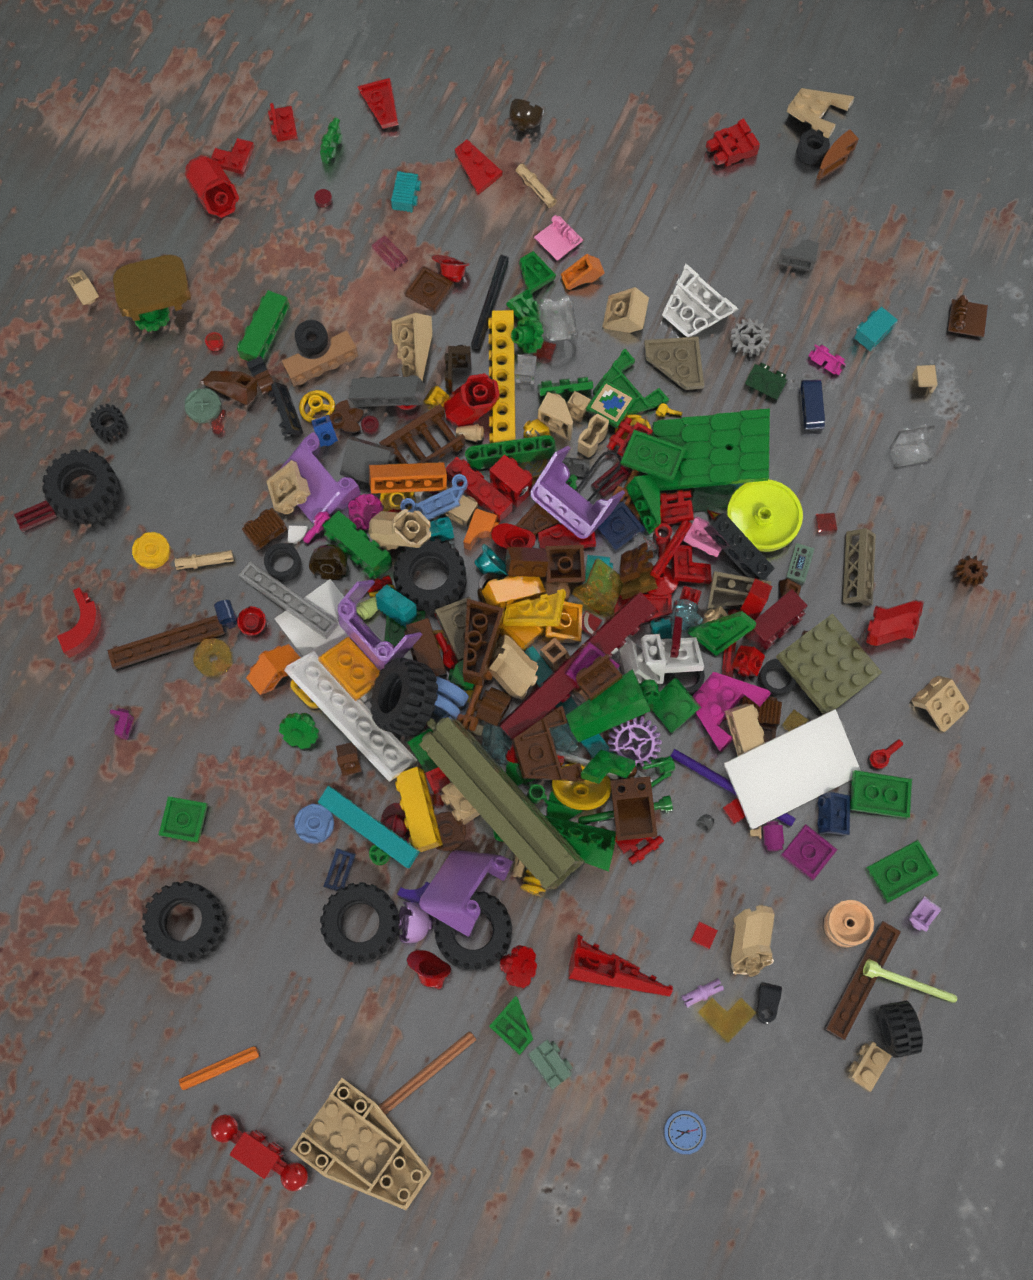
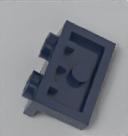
M834 792L820 795L818 800V833L850 835V795Z

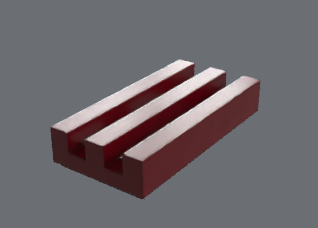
M619 462L593 482L591 488L597 490L599 488L598 485L613 473L618 467ZM621 465L620 471L597 494H600L601 498L605 499L617 486L623 484L631 474ZM623 473L625 474V475L622 476L618 481H616L612 486H610L605 492H603L604 489H606L611 483H613V482H614L617 478H619Z
M46 500L14 514L22 532L57 517L55 511ZM47 512H51V513H49V514H47V515H45V516L40 517L41 515H43V514H45V513H47ZM31 519H36L23 525L24 522H27Z
M675 616L670 655L672 658L678 657L683 618Z

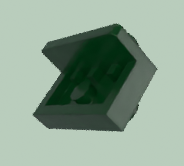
M762 362L759 365L754 364L745 384L778 400L788 382V379L785 378L786 374L778 370L774 373L769 370L770 366Z

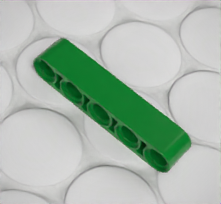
M550 435L471 446L465 451V457L470 468L478 470L491 468L504 455L509 458L512 457L517 463L551 459L554 453L557 452L554 438Z

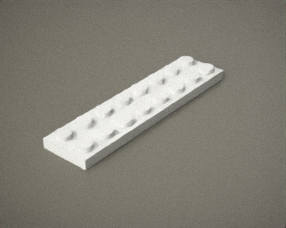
M314 651L286 666L284 671L389 782L395 779L401 772L408 770L416 764L418 760L391 732L377 727L368 707L360 699L355 701L318 661L319 656Z

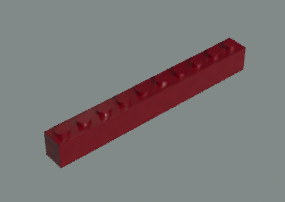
M641 592L636 593L513 710L498 727L512 741L513 738L541 720L546 714L548 715L557 709L555 706L560 701L562 703L571 696L569 692L572 689L579 688L578 684L567 676L565 672L587 642H590L611 658L613 655L611 652L615 648L620 649L627 642L625 639L629 635L633 636L640 630L639 625L643 621L645 623L654 616L653 612L656 608Z

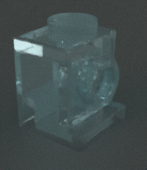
M569 723L560 725L550 732L551 737L554 738L555 745L563 752L567 751L570 754L578 748L576 745L578 741L572 733Z

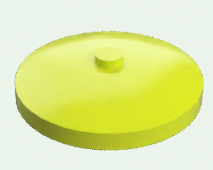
M768 479V481L745 483L739 487L729 501L727 516L759 551L769 552L779 550L794 540L802 525L803 511L799 499L790 488L780 482Z

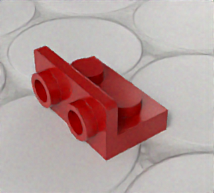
M270 103L271 110H268L270 121H273V125L270 126L272 135H276L277 142L298 139L292 106L275 109L274 104Z

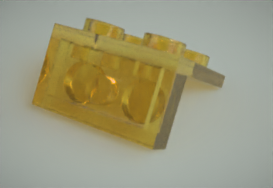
M598 558L593 564L587 582L574 588L572 594L601 615L615 608L623 583L619 579L620 574Z

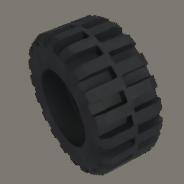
M81 449L80 452L77 450H71L69 454L65 452L61 454V458L58 460L55 458L52 461L53 465L51 467H47V475H44L42 480L44 483L42 486L45 494L44 497L53 510L64 520H69V522L75 524L77 521L80 524H87V521L96 522L98 517H105L106 512L114 508L113 502L117 503L119 497L117 494L120 492L118 477L107 460L94 451L89 453L88 450ZM82 475L97 477L94 489L87 496L79 499H72L66 496L67 488L75 478Z
M435 538V541H430L429 539L420 548L405 547V552L399 553L397 556L398 561L394 563L393 572L396 591L414 602L417 611L424 610L426 614H431V611L460 600L459 596L463 595L465 591L464 586L467 581L466 568L462 556H459V551L456 548L452 549L450 543L445 542L442 544L441 539ZM426 563L440 564L446 568L448 578L443 585L436 589L426 590L419 588L412 580V575L419 566Z
M404 657L395 658L384 665L385 668L381 669L379 677L374 682L375 686L372 688V698H370L372 706L370 711L373 715V721L380 729L403 736H411L420 732L426 726V722L430 721L432 717V711L436 707L434 706L435 701L438 698L437 678L433 670L424 663Z
M184 881L183 883L173 882L172 886L165 885L162 887L160 893L155 892L152 896L154 898L151 903L148 902L145 907L148 909L147 914L143 913L142 920L145 921L142 929L147 935L145 937L147 943L152 945L151 948L161 954V956L177 962H190V960L201 959L203 954L208 955L212 951L211 948L219 943V935H223L224 929H222V924H225V917L222 915L224 910L219 904V899L205 887L190 881ZM185 902L192 903L201 911V926L192 938L186 941L175 940L168 934L167 918L177 905Z
M359 882V884L350 883L345 888L340 887L337 889L338 892L335 895L331 894L328 898L329 902L327 905L324 904L322 909L323 915L320 916V923L322 925L320 930L326 945L337 956L349 962L367 963V961L379 959L378 957L385 955L391 946L393 947L396 942L395 938L399 934L400 917L398 916L396 905L383 889L381 890L373 884L368 885L365 882ZM356 904H367L373 907L379 916V928L376 934L364 942H354L348 939L341 927L344 913Z
M476 890L470 900L478 903L480 912L489 918L493 927L492 937L484 947L476 950L466 949L457 942L454 928L437 918L434 925L436 944L442 955L454 966L468 971H479L493 966L497 961L499 962L505 952H507L512 939L511 918L504 904L495 896L489 895L488 892H478Z

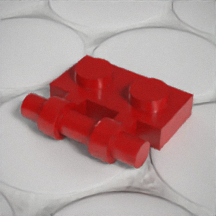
M626 417L619 424L616 433L611 435L609 438L610 442L606 447L609 450H613L615 446H619L617 454L623 456L634 430L648 435H652L653 430L639 422H636L634 427L630 426L632 420ZM624 433H628L625 440L621 439Z
M677 490L676 493L660 494V503L662 504L660 505L661 523L674 524L680 523L683 520H694L692 501H684L685 498L692 497L691 490ZM678 500L677 503L668 504V501Z
M616 834L615 844L623 854L631 850L633 855L628 860L632 865L637 861L641 862L645 859V855L652 850H657L659 845L664 842L660 835L655 839L649 837L617 841ZM645 840L647 845L639 850L636 845Z

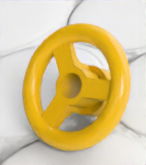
M322 390L306 393L299 403L301 416L310 423H312L311 420L317 419L313 418L316 412L325 410L328 411L326 415L329 414L330 416L335 411L334 399L330 394ZM320 396L325 397L330 405L324 404ZM307 400L310 407L308 414H306L304 409Z

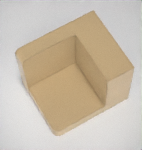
M935 365L916 366L912 373L913 381H918L919 387H928L929 393H933L938 385Z

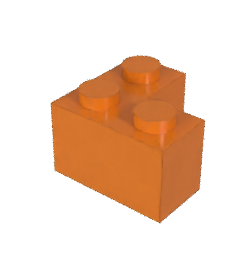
M289 644L282 647L277 646L271 651L266 650L258 656L259 660L250 668V673L246 679L262 695L274 690L281 678L288 676L284 671L286 666L301 657Z

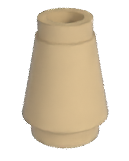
M479 424L457 427L456 437L463 434L466 440L482 441L484 428L479 426Z

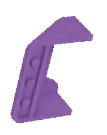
M314 432L304 438L281 467L283 468L291 460L297 462L301 477L307 480L311 494L306 497L307 501L305 503L298 504L297 506L312 524L315 521L314 517L319 512L327 511L329 517H332L338 510L342 512L346 509L351 500L361 495L359 485L352 478L344 477L336 482L313 455L312 452L318 449L320 445L319 438Z
M455 850L450 853L421 896L419 905L423 911L469 937L480 915L478 903L470 900L487 872L504 881L513 861L502 855Z

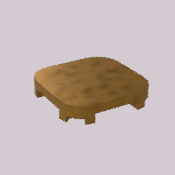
M163 255L127 264L119 268L113 275L116 303L122 317H132L133 321L140 320L139 314L174 306L175 311L181 310V305L187 300H191L186 276L187 272L182 259L176 255Z

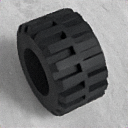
M904 1000L881 1005L879 1009V1024L889 1053L894 1058L921 1053L923 1047L922 1030L918 1016L909 1001Z

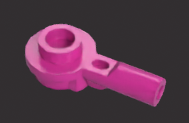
M327 511L319 512L314 517V526L304 536V542L309 543L316 533L318 534L323 530L322 525L331 518Z

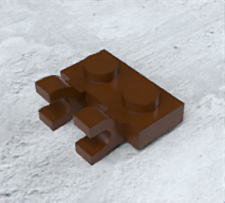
M646 542L641 544L639 549L635 548L621 554L619 579L623 584L640 577L641 572L653 569L651 562L645 564L647 559L653 558L652 550L645 552L648 549Z

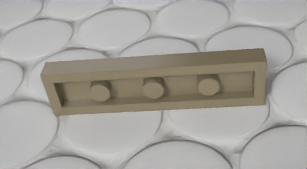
M867 528L846 532L843 603L845 604L860 602L865 606L873 605L876 534ZM860 535L859 541L854 546L852 544V536ZM857 551L859 557L853 564L851 557ZM856 569L858 576L852 581L850 575ZM855 587L857 589V597L849 598L850 591Z

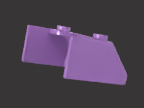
M566 446L554 453L532 487L531 497L577 537L584 539L590 536L606 520L625 492L622 490L609 500L599 499L594 505L588 502L566 483L570 476V471L562 461L571 449V447Z
M373 580L356 582L338 604V622L346 634L381 671V669L385 668L384 665L391 662V660L404 657L419 640L422 633L405 635L396 647L390 642H381L356 614V604L375 582Z

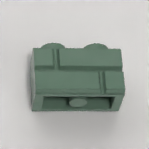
M547 1039L527 1055L553 1090L572 1075L570 1070L573 1067L566 1058L562 1060L558 1055L560 1049L554 1041L549 1042Z

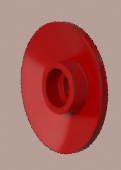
M666 567L658 579L654 578L658 588L647 593L654 596H667L673 593L678 586V581H673V570Z

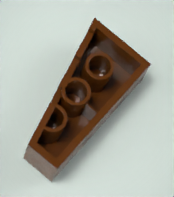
M467 599L463 661L464 682L483 686L503 624L504 608Z

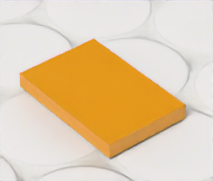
M346 637L318 657V661L355 701L374 688V682L380 675V670L349 637Z

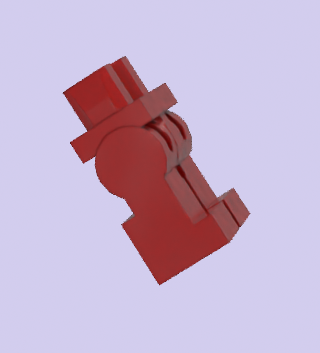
M744 118L739 120L736 125L714 132L713 138L706 142L708 152L715 150L718 152L713 157L716 165L725 163L726 166H730L732 163H736L743 158L745 160L757 155L760 147L759 141L753 132L751 133V129Z

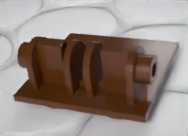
M961 295L957 300L952 299L948 331L984 337L988 305L968 302L966 295Z

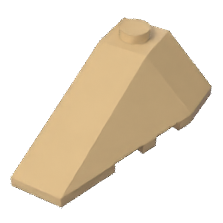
M413 313L392 321V339L398 347L399 352L397 356L402 361L403 366L401 370L403 377L416 375L423 381L432 338V316Z

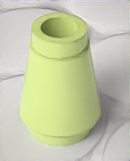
M376 596L359 603L358 607H356L357 614L363 620L370 619L379 610L377 609Z

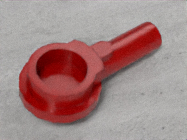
M440 632L435 637L444 653L443 663L448 668L454 669L455 665L459 662H457L450 645L447 644L442 632Z
M898 739L886 749L873 751L869 757L870 764L877 769L885 768L889 763L890 755L902 747L903 742Z

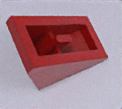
M755 578L740 611H743L751 619L756 620L763 610L773 586Z

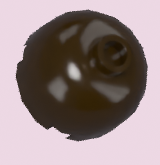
M514 99L510 106L509 116L512 123L516 125V129L525 132L526 129L536 128L542 120L543 108L536 104L533 107L526 100Z
M321 545L313 551L309 561V569L314 575L318 573L325 580L340 579L347 571L346 554L335 545Z

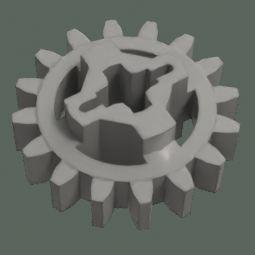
M751 318L748 319V322L742 319L741 323H736L735 328L732 329L730 341H733L732 347L737 346L736 352L743 351L742 356L746 353H749V357H752L753 353L758 356L760 351L764 352L766 347H768L770 334L767 333L769 329L763 328L764 323L758 324V319L755 322H752Z

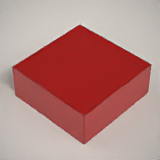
M738 797L722 808L733 825L746 817Z
M699 921L690 941L709 950L718 930Z

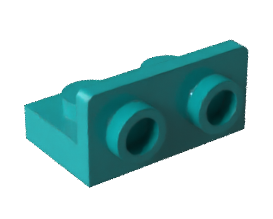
M449 516L430 522V541H435V538L441 539L442 542L455 538Z

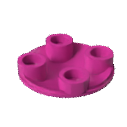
M373 494L359 495L348 504L349 520L356 525L357 529L368 530L370 520L383 511L381 501Z

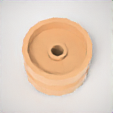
M846 900L841 901L828 910L824 917L823 926L826 936L832 943L839 947L850 948L860 945L869 939L873 932L874 920L867 906L859 901Z

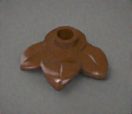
M344 400L335 406V412L329 417L334 429H342L346 433H356L361 430L358 422L362 419L364 411L358 408H350L348 400ZM337 419L341 420V422L335 423Z

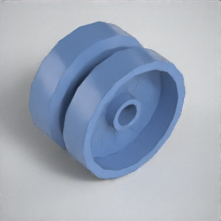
M436 677L438 698L435 701L434 706L436 707L432 713L442 718L450 717L453 720H457L460 714L458 707L464 706L469 696L453 683Z

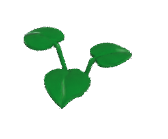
M507 761V775L517 786L524 784V786L530 788L527 792V797L533 804L539 803L542 799L546 804H549L546 809L548 816L569 821L582 812V810L573 809L562 804L555 797L553 791L549 794V800H547L543 786L528 784L527 782H532L535 779L523 778L519 764ZM493 830L494 838L497 841L504 842Z

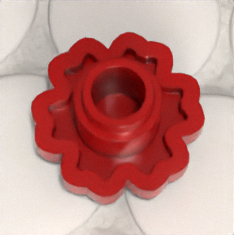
M517 945L512 949L511 954L502 957L500 968L506 974V980L509 982V985L519 988H525L530 985L531 978L535 976L537 963L535 962L536 953L532 948Z

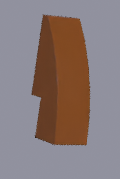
M851 129L841 135L826 153L817 175L819 180L845 164L849 153L855 150L859 138Z

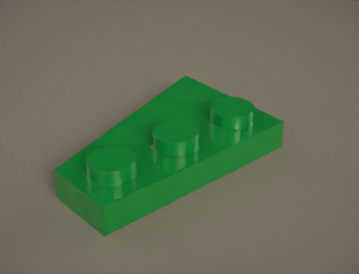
M579 377L577 381L560 379L558 383H552V380H545L537 385L540 396H545L546 391L559 394L566 389L570 392L593 389V381L591 379L588 380V377Z
M743 611L691 627L688 634L692 637H697L698 642L717 656L753 630L756 622Z

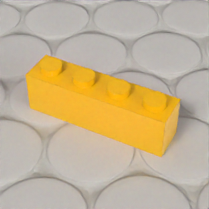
M415 767L401 772L396 777L395 785L401 795L400 805L402 810L405 811L406 818H404V822L410 831V844L420 852L443 845L424 770Z

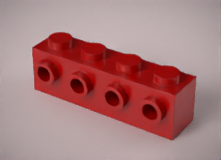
M456 457L445 468L447 480L451 483L455 475L462 474L466 477L468 487L464 494L474 498L478 506L484 511L497 515V522L501 523L512 512V499L507 494L500 493L495 484L492 482L488 483L479 471L471 469L466 460H460ZM460 482L458 486H462L464 482Z

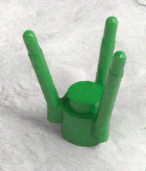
M671 756L653 759L651 764L644 761L645 766L642 767L644 770L656 767L659 774L663 773V775L651 782L653 787L663 779L671 776V772L675 770V763Z

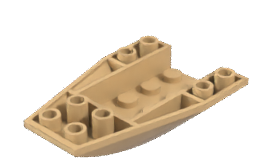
M343 1078L340 1079L330 1093L329 1098L290 1150L324 1177L404 1210L408 1209L432 1173L380 1107Z

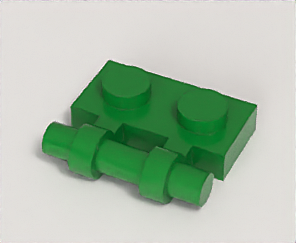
M336 117L329 123L328 131L321 139V160L329 164L331 158H334L336 147L341 143L343 137L339 126L340 120Z

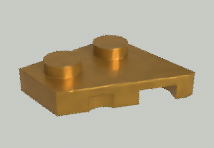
M651 570L641 572L640 577L623 584L620 593L623 600L633 597L638 592L645 593L658 588L654 577L650 575Z

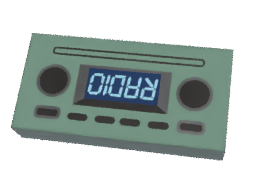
M796 543L785 579L788 578L801 584L805 583L815 548Z

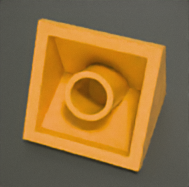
M564 601L559 626H546L545 636L550 641L556 638L560 643L581 642L583 605Z

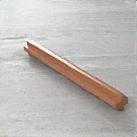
M472 1032L466 1033L383 1101L379 1107L386 1115L474 1043L476 1038Z

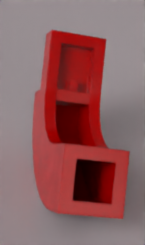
M80 587L73 590L80 608L79 621L71 630L57 635L63 653L69 658L81 653L92 644L98 635L101 625L99 606L91 600L88 592L84 593Z

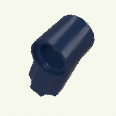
M221 600L216 602L214 608L219 624L229 629L236 627L238 616L232 607L231 601Z

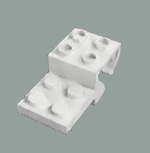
M660 634L644 635L641 638L642 648L630 642L619 650L622 676L633 669L639 683L651 679L656 681L657 684H663L665 673L703 671L704 669L697 637L681 638L677 658L670 657L672 639H661Z

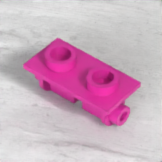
M815 344L816 351L812 350L808 355L811 358L810 360L822 366L824 361L828 362L824 369L833 375L837 374L839 376L843 370L840 367H846L845 359L837 354L835 356L828 353L830 350L824 345L817 346Z

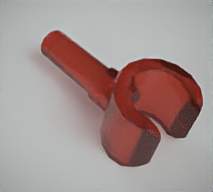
M222 409L218 418L211 423L212 431L218 435L224 428L220 424L226 413L224 409Z
M430 794L431 799H433V806L443 807L444 802L440 797L441 795Z

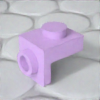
M924 896L909 915L911 925L919 931L922 929L927 932L929 925L939 914L941 908Z

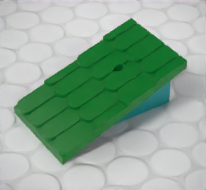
M770 408L658 420L652 424V436L686 448L673 483L653 476L660 491L768 481Z

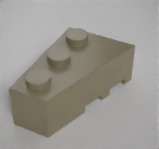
M714 571L706 612L709 609H716L720 606L723 609L742 607L754 578ZM760 580L766 584L771 585V581Z

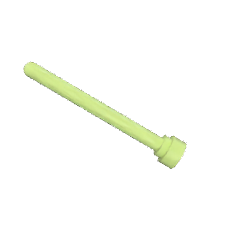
M868 959L864 965L863 974L871 978L880 976L952 1003L957 1001V996L952 993L882 969L873 960Z

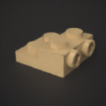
M292 460L266 481L274 510L283 514H291L294 511V507L307 501L306 497L311 494L307 480L300 475L297 462Z
M452 782L441 789L442 795L440 797L446 806L450 805L453 809L451 812L456 821L460 820L465 825L480 815Z

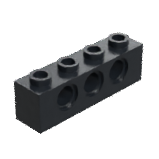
M725 512L715 516L704 527L706 532L747 577L764 580L775 569Z

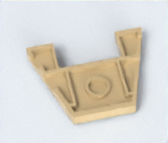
M801 88L789 104L787 112L803 123L807 121L812 125V129L816 131L818 129L824 132L823 136L829 138L836 124L821 118L830 105L848 111L854 101V97Z

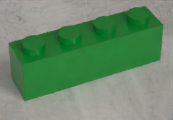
M269 290L265 296H262L258 310L253 313L250 326L248 325L245 329V336L237 345V351L241 359L251 361L260 356L264 359L290 307L287 297Z

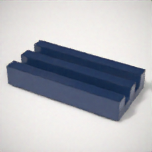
M336 848L323 886L324 888L334 891L340 888L337 886L348 856L350 859L340 887H346L356 854ZM342 854L343 857H342L341 863H340V865H339V868H338V871H337V874H336L334 883H333V885H331L330 882H331V879H332V876H333V873H334V870H335V867H336V864H337L339 855Z

